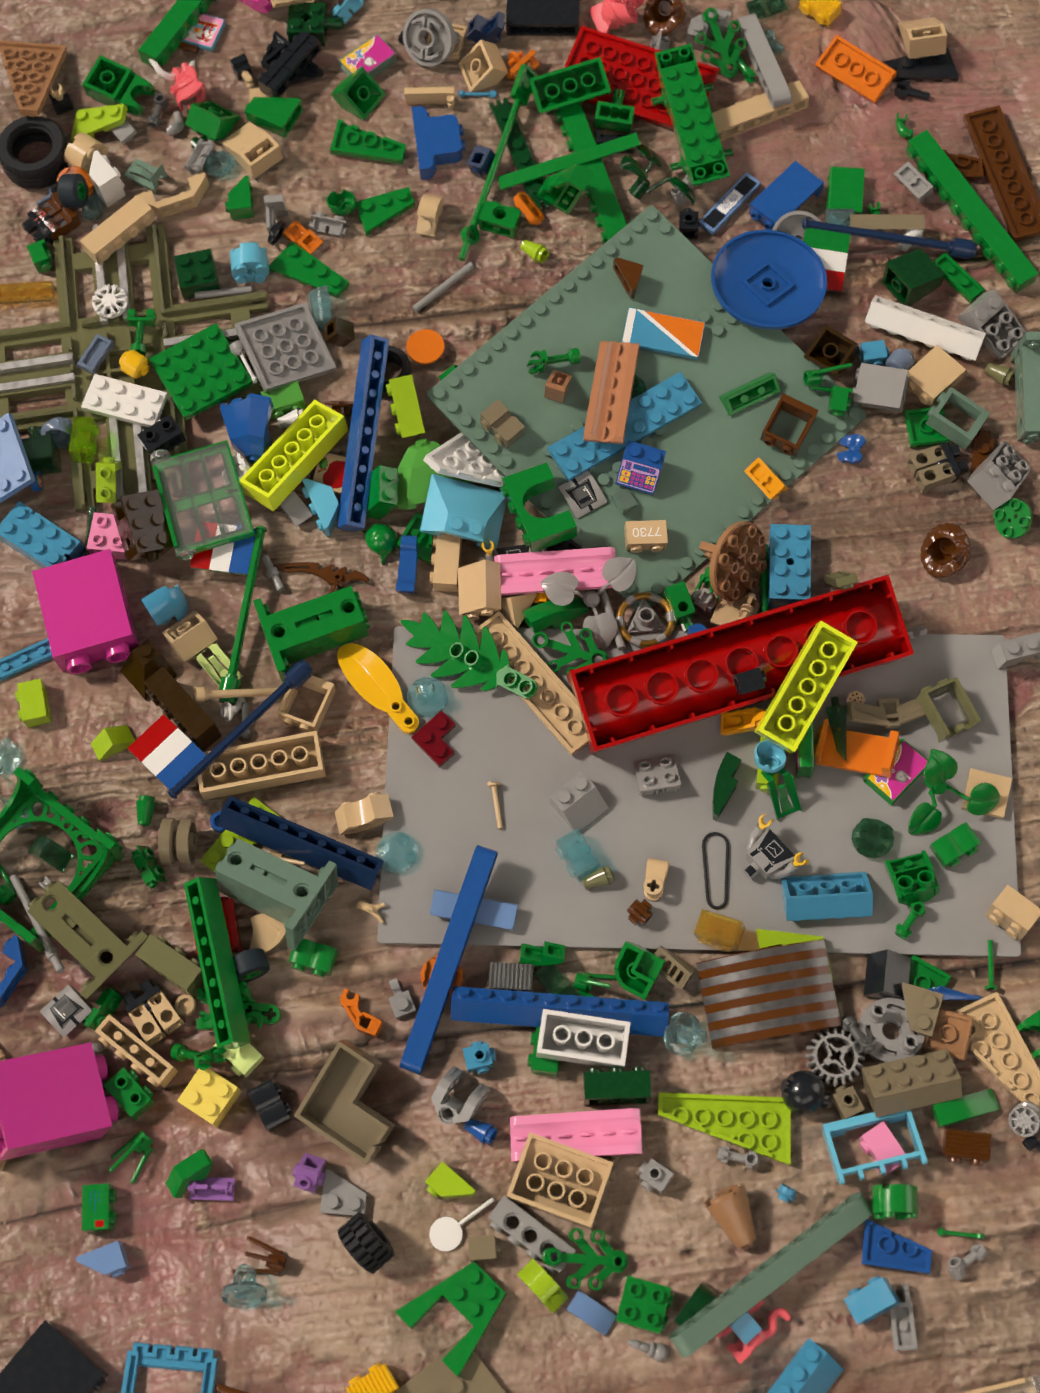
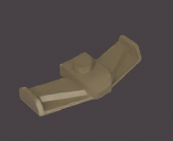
M899 697L878 699L877 706L853 702L847 703L850 721L882 725L887 729L899 728L902 724L926 716L916 699L900 704Z

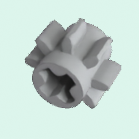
M703 588L701 591L697 589L691 597L695 610L700 613H704L706 610L710 612L717 603L713 600L715 594H710V590L707 588Z

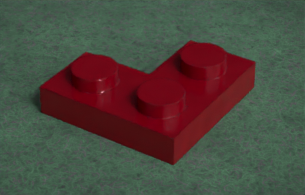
M441 710L417 731L411 739L440 768L455 755L454 751L442 739L456 725Z

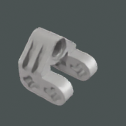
M453 1066L442 1077L431 1097L438 1118L444 1124L469 1121L485 1102L491 1088L481 1083L470 1094L465 1103L455 1096H449L463 1075L462 1070Z

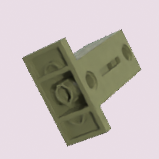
M59 880L56 883L52 881L44 888L46 893L40 899L35 897L28 904L30 909L27 912L95 977L94 980L89 978L80 987L83 990L80 994L85 999H88L148 936L143 931L140 933L135 931L127 939L129 944L126 946ZM49 899L57 900V906L52 910L46 908V902ZM104 952H110L113 955V960L109 964H104L101 961V955Z

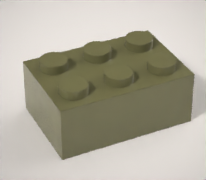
M150 934L135 955L144 965L195 999L197 989L204 986L200 962L194 958L190 961L186 953L178 947L172 949L173 946L162 936L158 935L156 938Z

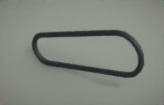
M712 832L706 835L702 841L706 901L711 908L721 909L726 905L728 899L729 842L725 835ZM713 835L722 837L726 843L724 902L720 906L712 905L709 900L705 842L707 838Z

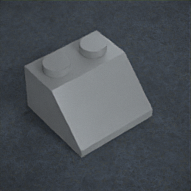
M583 771L549 796L550 804L576 835L609 809L596 786Z

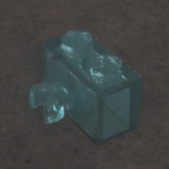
M578 828L556 841L557 848L555 851L561 860L565 859L568 866H566V869L571 877L575 876L580 881L582 880L581 878L586 877L600 867V862Z

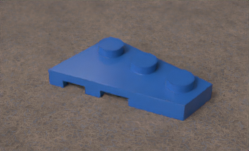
M869 1219L864 1221L861 1265L930 1274L932 1250L908 1238H904Z

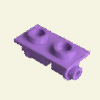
M207 1177L205 1181H191L188 1184L190 1200L234 1201L235 1178Z

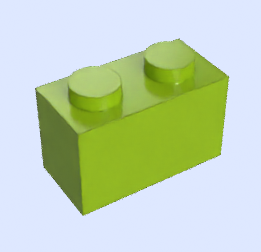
M42 679L17 683L18 691H15L17 703H20V710H18L20 722L23 721L27 728L51 723L46 685Z

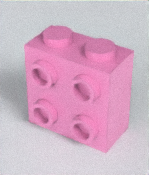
M94 513L87 544L89 554L111 549L115 559L127 560L114 515Z

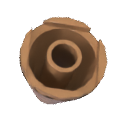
M741 1183L739 1187L736 1184L715 1193L716 1198L710 1200L709 1197L703 1201L705 1207L735 1247H741L742 1250L752 1247L756 1234L744 1184Z

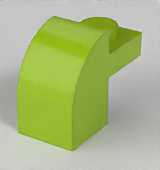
M531 1259L516 1274L552 1314L569 1298L534 1259Z

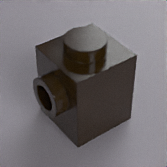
M335 316L324 324L325 342L345 347L355 340L354 323Z

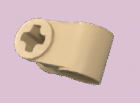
M648 858L644 881V895L648 900L657 901L662 897L665 880L668 875L669 861ZM652 886L656 887L654 892L650 891Z

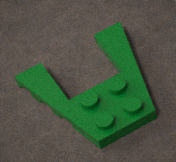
M472 1262L399 1308L395 1313L412 1330L445 1297L473 1326L472 1329L442 1359V1362L459 1378L507 1294L475 1262Z

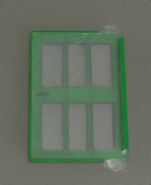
M228 440L170 456L167 450H157L151 454V463L177 558L189 560L195 553L255 536Z

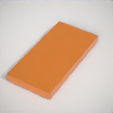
M837 34L815 64L817 69L874 104L878 102L897 75V71Z

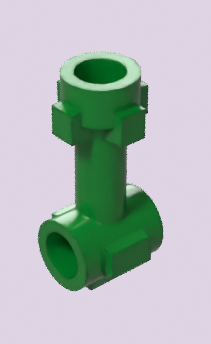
M921 901L911 903L909 906L910 914L902 925L898 923L894 933L899 938L906 940L907 937H910L912 934L910 928L915 920L923 917L925 914V906Z

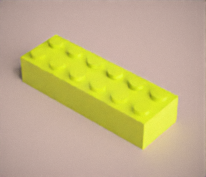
M314 400L239 480L244 494L270 510L275 511L347 433L348 427L345 417Z
M823 621L816 623L754 732L785 751L794 753L858 642Z

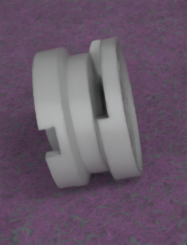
M1028 1101L1019 1103L1009 1114L1008 1121L1011 1129L1019 1136L1029 1137L1034 1135L1040 1129V1107Z

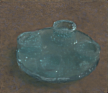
M389 833L379 841L376 847V857L384 860L382 868L389 873L406 871L417 861V845L413 838L406 833Z

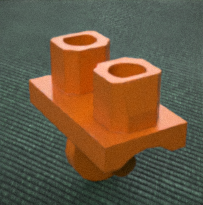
M532 49L521 59L523 56L521 51L518 53L511 51L508 54L510 60L507 64L510 67L513 64L514 66L509 70L510 73L506 77L509 80L512 78L516 80L522 64H527L535 71L540 65L534 57L536 52Z

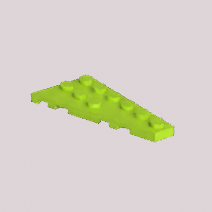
M658 1093V1116L749 1151H754L757 1154L786 1165H791V1110L787 1108L782 1097Z

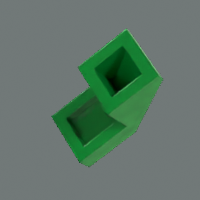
M205 1149L198 1150L173 1167L166 1185L174 1198L183 1197L190 1181L206 1180L213 1162Z

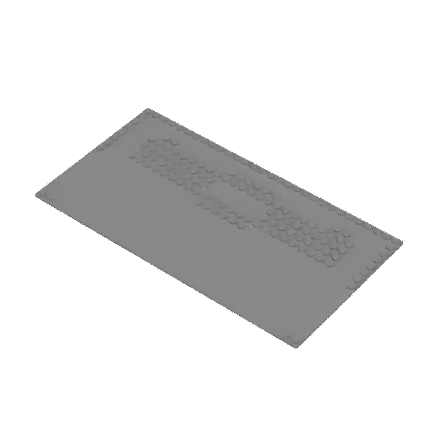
M404 626L395 627L392 673L400 686L403 700L419 719V729L417 731L442 710L456 725L442 739L454 751L455 755L439 768L411 739L415 733H403L389 717L385 794L389 795L394 817L383 823L382 860H384L380 877L379 904L385 902L386 906L379 909V914L384 920L383 924L378 921L377 940L380 944L442 945L450 918L430 915L434 890L459 894L477 845L498 851L483 898L518 904L513 930L474 923L466 946L521 947L523 943L543 947L544 941L565 945V948L622 949L625 941H629L648 950H657L661 945L667 950L749 952L759 950L755 930L764 929L823 936L827 953L870 954L888 949L902 955L988 957V940H993V957L1020 956V940L1009 937L1004 928L1000 925L992 924L988 920V916L985 915L1007 884L1018 892L1012 782L1003 819L987 815H973L967 810L961 809L963 798L947 789L943 794H935L937 802L935 809L940 810L942 813L940 825L933 832L911 835L908 833V824L916 807L923 802H928L932 805L931 796L928 794L930 789L924 783V773L891 806L864 783L863 777L866 775L865 773L816 765L815 757L812 777L796 778L795 752L789 753L785 751L787 761L784 768L794 777V784L802 811L798 810L777 820L770 794L761 792L760 789H755L757 766L754 761V751L760 742V735L756 734L755 730L723 736L720 734L721 715H717L590 754L589 744H586L571 756L517 694L502 686L484 692L481 688L486 683L466 688H452L451 684L464 673L444 678H432L431 674L445 662L417 664L416 660L430 648L407 646L406 642L414 635L407 631ZM457 627L459 635H461L462 627ZM515 628L546 664L551 660H558L568 655L549 647L542 649L535 647L532 643V637L535 633L531 628ZM543 629L540 631L546 633L551 640L571 646L566 634L561 629ZM573 629L582 650L590 652L586 641L580 637L582 629ZM673 630L666 641L686 636L687 632ZM664 631L631 635L641 640H652L664 633ZM915 635L914 639H910L914 651L913 655L836 679L823 702L821 710L813 719V743L818 744V728L823 726L824 719H829V726L832 728L889 737L891 730L898 731L899 738H903L927 760L929 759L931 749L940 750L952 756L957 762L958 770L952 779L946 780V783L963 794L965 793L970 768L1012 778L1007 667L998 669L991 652L1000 641L1005 640V637L1003 635ZM544 637L538 638L539 644H543L545 642ZM614 638L607 649L597 647L598 650L606 652L609 659L643 649L642 647L630 644L624 638L626 646L624 650H618ZM601 656L595 659L596 663L602 661ZM578 658L560 667V670L555 672L556 676L574 696L575 694L568 682L566 672L569 667H577L587 661L582 658ZM555 662L552 663L550 668L552 670L557 669V664ZM948 677L951 680L957 677L981 719L972 729L938 743V736L927 716L902 724L899 728L887 729L882 725L853 722L849 720L845 699L850 691L859 690L867 698L866 705L877 706L878 699L899 697L900 704L916 699L921 694L920 690L928 685L935 687L942 679ZM949 692L932 699L947 728L964 721ZM773 699L766 700L734 711L754 707L766 711ZM395 704L392 708L397 710L400 706ZM412 720L405 721V724L410 725L412 723ZM726 752H729L741 759V765L733 777L738 780V786L718 820L715 821L712 817V799L716 775ZM674 755L681 781V789H677L676 792H666V789H664L665 793L663 794L662 790H658L657 795L655 791L651 795H639V786L633 762ZM583 771L596 786L609 809L576 835L550 804L549 796ZM779 773L777 786L785 785L783 775ZM489 781L492 783L500 782V786L497 787L503 825L502 829L497 827L492 788L487 786ZM786 789V793H787L788 799H789V801H790V803H791V805H792V808H794V806H793V804H792V801H791V799H790V796H789V794H788V792H787V789ZM766 814L763 819L765 823H768L773 818V823L765 827L766 830L770 828L794 855L804 852L800 857L801 862L809 859L807 865H799V869L790 876L866 872L873 892V916L863 918L845 917L843 919H811L799 922L787 921L784 912L781 879L769 878L765 880L758 873L750 880L743 872V869L750 864L746 859L748 838L755 826L759 824V817ZM967 822L981 841V844L978 846L979 851L970 857L967 854L961 857V862L953 868H950V866L943 868L929 848L930 845L959 825ZM712 832L725 835L729 842L728 899L726 905L721 909L711 908L706 901L702 841L706 835ZM713 835L707 838L705 842L709 900L712 905L720 906L724 902L726 843L722 837ZM925 850L933 866L940 887V893L931 900L922 902L926 912L923 917L915 920L910 928V931H912L910 937L903 940L894 932L898 923L901 925L910 914L908 905L898 903L884 860L889 859L891 861L919 854ZM648 858L669 861L668 875L665 880L663 894L657 901H650L644 895L645 871ZM602 865L603 867L608 865L615 881L607 886L586 890L581 878L586 877ZM652 886L650 891L654 892L656 887ZM645 899L652 905L650 911L653 913V916L645 925L639 922L635 926L628 920L630 914L627 910L635 900L642 902Z

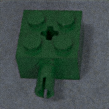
M303 2L289 5L286 33L290 43H292L295 35H299L304 30L311 36L313 35L318 38L321 46H325L328 29H344L343 17L328 18L325 2Z

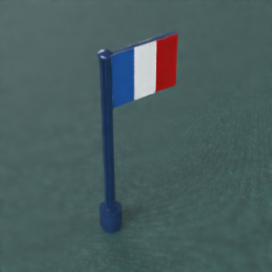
M304 660L296 662L283 675L285 678L283 680L284 683L208 755L203 753L164 714L127 749L168 788L169 796L177 799V796L288 690L293 688L298 690L312 677L311 674L314 670Z

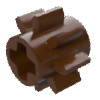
M645 899L642 902L635 900L627 910L630 914L628 920L635 926L639 922L645 925L653 916V913L650 911L652 905Z

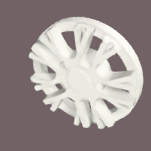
M108 284L99 290L97 289L94 292L95 295L92 296V306L99 316L115 318L126 310L128 297L125 291L118 287V285L113 284V286H110ZM118 303H124L123 307L119 306ZM106 310H111V314H105Z

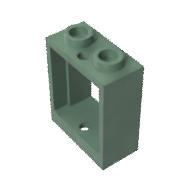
M950 387L946 393L942 391L936 400L939 403L937 407L935 405L931 407L927 413L929 419L925 424L965 450L990 412ZM946 402H949L975 419L968 432L939 414Z

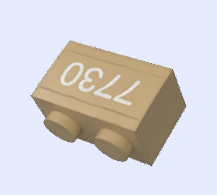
M666 520L626 521L625 523L626 551H631L632 553H640L643 550L661 552L663 549H666L668 543Z

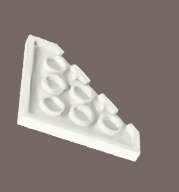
M462 432L428 453L423 459L438 474L496 487L503 486L502 478L505 476Z

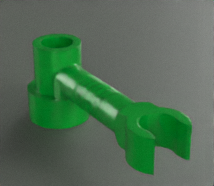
M734 43L730 44L727 50L729 57H731L735 49ZM739 55L736 63L743 72L746 82L751 83L755 81L753 78L756 76L755 71L748 67Z

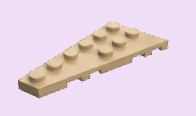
M998 992L954 1011L975 1017L968 1051L1020 1102L1028 1101L1040 1107V1070Z

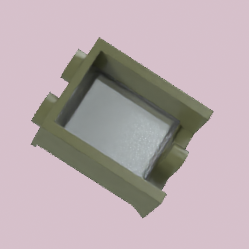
M948 677L942 679L935 687L931 685L924 687L920 690L921 694L916 698V701L918 700L938 736V743L972 729L981 721L957 677L951 680Z

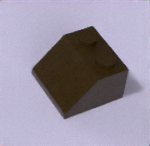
M825 324L803 357L818 367L825 369L852 363L860 349L858 343ZM845 368V369H840V370H836V371H831V372H828V373H830V374H832L833 376L837 377L839 374H841V373H842L843 371H845L847 368Z

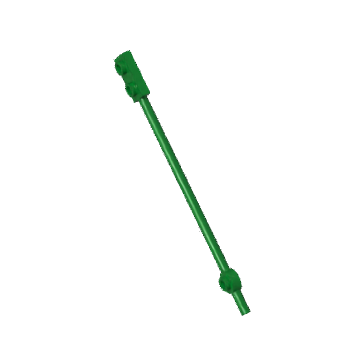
M527 64L520 66L510 97L514 99V103L470 226H465L461 230L463 246L458 260L462 262L466 260L470 246L479 241L478 217L488 198L520 106H527L531 95L529 79L538 75Z

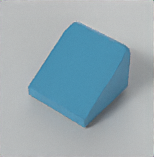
M748 1312L730 1325V1328L745 1345L762 1330Z

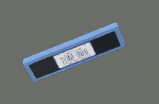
M746 172L698 222V226L713 236L761 186V182Z

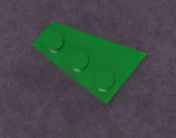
M409 187L357 201L356 204L366 236L371 234V231L375 228L384 226L386 221L400 216L415 206Z

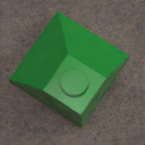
M362 66L341 81L330 95L342 109L361 120H365L386 93Z

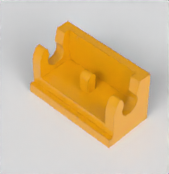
M759 457L744 470L770 500L778 499V495L781 492H786L789 489Z

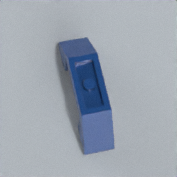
M13 935L12 938L5 942L4 950L2 951L4 955L15 962L7 968L5 977L0 983V1007L4 1006L28 970L23 941L16 935Z

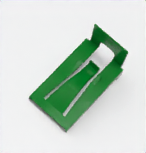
M785 768L776 773L761 772L768 781L767 787L777 820L798 810L802 811L794 784L795 780L791 773L789 774ZM781 773L785 781V785L777 786L779 788V797L775 781L772 778V775ZM786 789H787V792H788V794H789V796H790V799H791V801H792V804H793L794 808H792V805H791V803H790V801H789V799H788V796H787V793H786Z

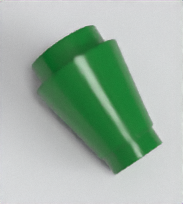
M139 795L138 800H136L137 825L150 826L157 804L155 797Z

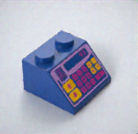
M628 440L615 485L654 495L666 451Z

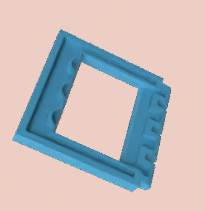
M134 1342L132 1351L127 1352L121 1393H135L138 1367L204 1372L201 1393H214L218 1359L214 1358L215 1349L198 1348L197 1356H194L195 1347L176 1346L175 1354H172V1345L154 1344L151 1353L150 1343Z

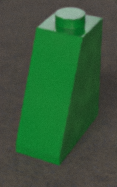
M253 97L251 102L245 107L247 122H251L283 138H286L303 112L301 99Z

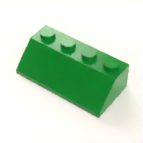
M600 57L529 79L530 90L540 115L611 93Z

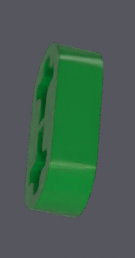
M254 1002L243 1004L244 1012L249 1011L252 1007L253 1011H258L262 1015L263 1013H270L271 1010L277 1014L276 1017H272V1020L263 1015V1025H275L281 1019V1012L275 1005ZM252 1019L249 1023L256 1024V1020Z

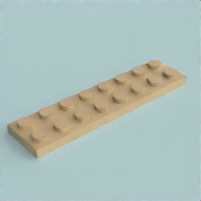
M498 611L475 629L479 645L481 644L483 627L486 626L493 636L499 656L501 657L503 649L506 650L510 660V668L537 682L538 690L532 698L525 699L521 696L519 697L566 751L573 756L588 744L584 721L576 697L502 613Z

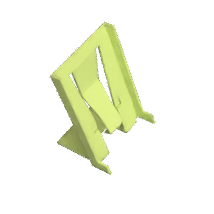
M212 643L207 647L229 669L230 660L217 643ZM200 653L195 657L197 658L196 660L219 687L220 677H226L228 671L212 655L208 660L215 667V671ZM239 670L237 672L238 679L243 677Z

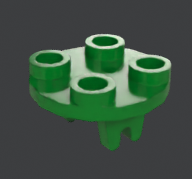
M1010 499L1000 505L993 513L996 529L1005 538L1016 539L1022 537L1029 531L1032 525L1033 515L1031 508L1021 499Z

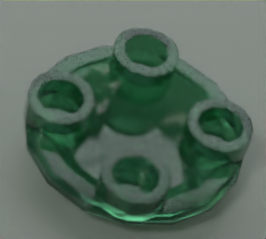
M863 818L852 831L851 840L853 846L859 854L867 858L883 857L893 847V829L881 820Z

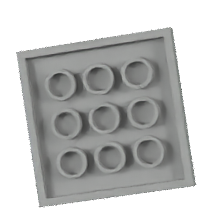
M306 302L235 323L234 328L265 393L296 380L302 382L336 370V365Z

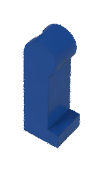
M402 535L396 591L398 593H416L418 536Z

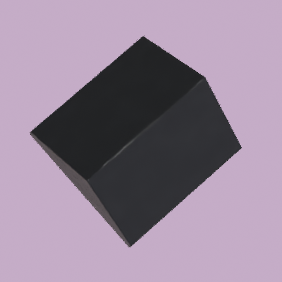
M888 949L867 954L863 996L904 1000L902 982L909 984L911 958Z

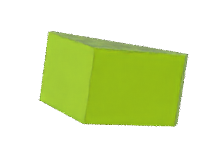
M128 725L106 727L92 741L91 746L99 762L128 748L135 739Z

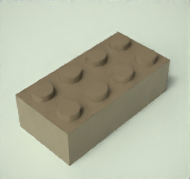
M947 1049L862 1068L863 1087L876 1117L962 1098L961 1077Z

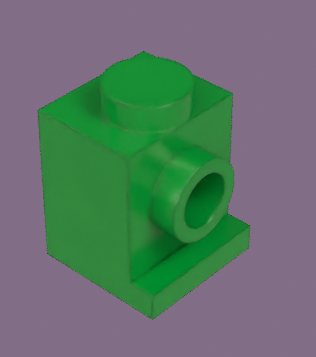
M44 239L26 246L38 273L49 271L52 268L50 261L53 258Z
M839 386L831 388L828 412L832 413V416L844 417L846 409L849 410L851 398H848V396L853 393V388Z

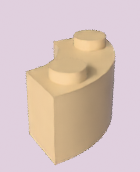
M379 792L370 793L366 798L356 802H344L335 811L340 835L365 831L377 827L394 817L389 795L380 794Z

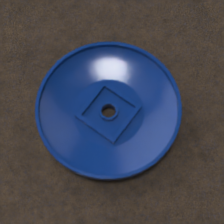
M755 230L734 237L719 250L711 270V284L716 299L732 317L752 327L778 330L790 328L806 321L819 309L827 289V275L824 265L816 252L799 238L775 230ZM769 282L772 284V286L766 287L763 285V283Z

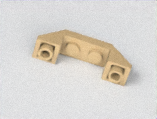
M204 172L187 178L191 188L190 191L181 192L178 195L163 198L157 202L152 190L141 192L138 196L152 208L155 216L164 218L197 207L208 189L209 183Z

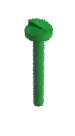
M988 940V986H985V990L990 988L998 990V986H994L993 940Z

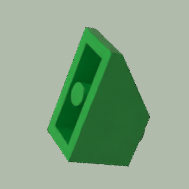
M249 175L244 176L228 193V202H225L226 213H230L232 220L254 218L252 186Z

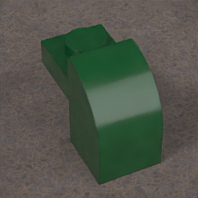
M702 1281L674 1322L681 1326L719 1297L720 1294Z

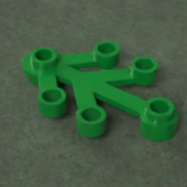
M707 8L702 14V20L704 23L710 24L716 42L708 39L703 32H699L694 40L696 44L704 45L719 53L722 60L714 57L710 50H705L701 54V60L720 68L721 74L724 77L733 78L739 70L736 62L741 51L746 47L745 39L739 38L735 41V49L731 57H729L727 50L734 34L740 29V23L736 20L731 21L728 25V32L723 40L717 23L718 12L714 8ZM709 12L714 14L713 18L709 17ZM732 24L737 26L736 30L732 29ZM698 36H702L703 41H699ZM738 42H742L743 47H739ZM705 53L709 54V59L704 57ZM728 65L732 66V71L727 69Z
M568 621L561 624V631L566 634L571 646L549 639L548 635L544 632H537L532 637V643L537 648L549 647L568 654L558 660L548 662L549 668L552 663L555 662L557 664V669L552 670L554 673L558 672L560 667L578 658L587 661L577 667H569L566 674L571 669L596 663L595 659L598 656L602 657V661L609 659V657L603 650H598L592 638L593 633L589 628H583L580 631V637L586 641L590 652L582 650L573 632V624ZM565 624L571 626L569 631H564ZM586 630L590 632L588 638L583 637V632ZM539 637H544L545 642L543 644L538 643Z
M580 1228L571 1229L569 1231V1239L575 1242L584 1254L561 1253L559 1249L554 1247L547 1248L542 1253V1260L547 1266H557L560 1262L584 1264L574 1275L567 1277L566 1285L570 1289L579 1288L581 1280L597 1265H606L596 1276L590 1277L587 1282L591 1290H600L603 1286V1281L612 1272L621 1273L628 1265L626 1254L621 1250H613L605 1240V1234L602 1230H593L590 1234V1240L598 1244L606 1256L597 1255L584 1239V1233ZM575 1231L579 1233L578 1239L573 1237ZM597 1232L600 1234L599 1241H596L595 1234ZM553 1252L557 1256L555 1261H552L550 1258ZM617 1257L620 1259V1264L618 1266L615 1264V1259ZM573 1277L577 1280L575 1286L571 1285V1279ZM594 1279L598 1281V1286L596 1288H594L592 1285V1281Z

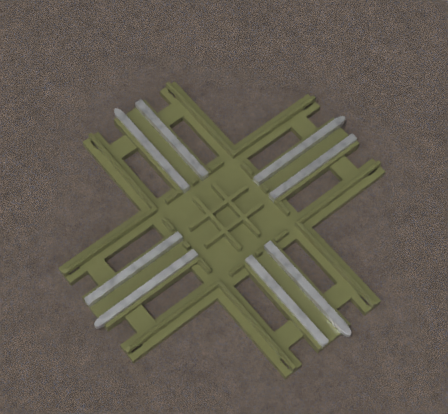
M152 222V226L146 227L147 243L130 245L128 241L121 249L116 250L107 260L99 265L86 252L74 254L72 238L64 239L63 235L59 236V240H53L60 322L0 330V418L7 413L13 415L19 433L41 430L43 424L52 418L62 417L71 420L73 438L72 442L69 443L76 512L96 510V471H93L89 423L106 420L109 457H115V461H121V469L116 471V502H121L120 496L153 490V483L157 482L152 466L170 461V456L188 451L185 419L149 361V358L196 334L177 336L176 325L231 317L232 328L221 329L231 345L233 342L240 340L234 328L235 323L251 319V314L269 311L266 291L173 305L167 237L164 224L156 225V222ZM94 224L93 230L98 227L97 224ZM149 263L154 308L148 309H155L156 321L155 327H144L143 345L146 346L145 357L148 359L149 370L145 376L134 379L121 371L119 360L125 351H130L131 344L135 343L137 327H129L127 323L128 309H136L132 265ZM93 271L94 292L105 287L104 285H118V287L125 291L128 297L126 310L115 318H103L96 313L97 316L80 319L76 274ZM262 300L264 301V302H261V303H255V304H253V302H256V301H262ZM120 302L118 305L123 307L124 303ZM147 309L135 310L137 317H146ZM106 310L105 314H111V310ZM96 334L113 341L115 345L95 374L167 392L168 398L162 410L164 417L171 414L186 441L168 451L169 460L150 462V456L137 436L146 427L82 410L81 405L94 375L79 368L77 363ZM59 342L62 344V353L7 361L6 350ZM245 353L244 356H245V358H246V360H247V362H248V364H249V366H250V368H251V370H252L254 376L257 377V375H256V373H255V370H254V368H253V366H252V364H251V362H250V360H249V358H248V355H247V353ZM238 356L240 362L242 363V365L244 366L245 370L247 371V369H246V367H245V365H244V363H243L241 357ZM258 379V382L220 403L231 402L240 397L246 399L247 395L251 393L261 395V391L264 390ZM63 392L66 394L65 406L11 413L10 400ZM189 463V464H186V468H187L188 476H189L190 483H191V486H192L190 463ZM182 466L165 470L167 481H171L173 498L189 496Z

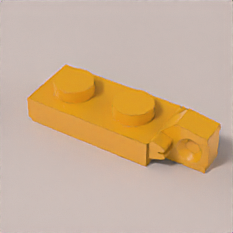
M754 707L721 714L720 734L727 736L753 731L757 728L766 711Z

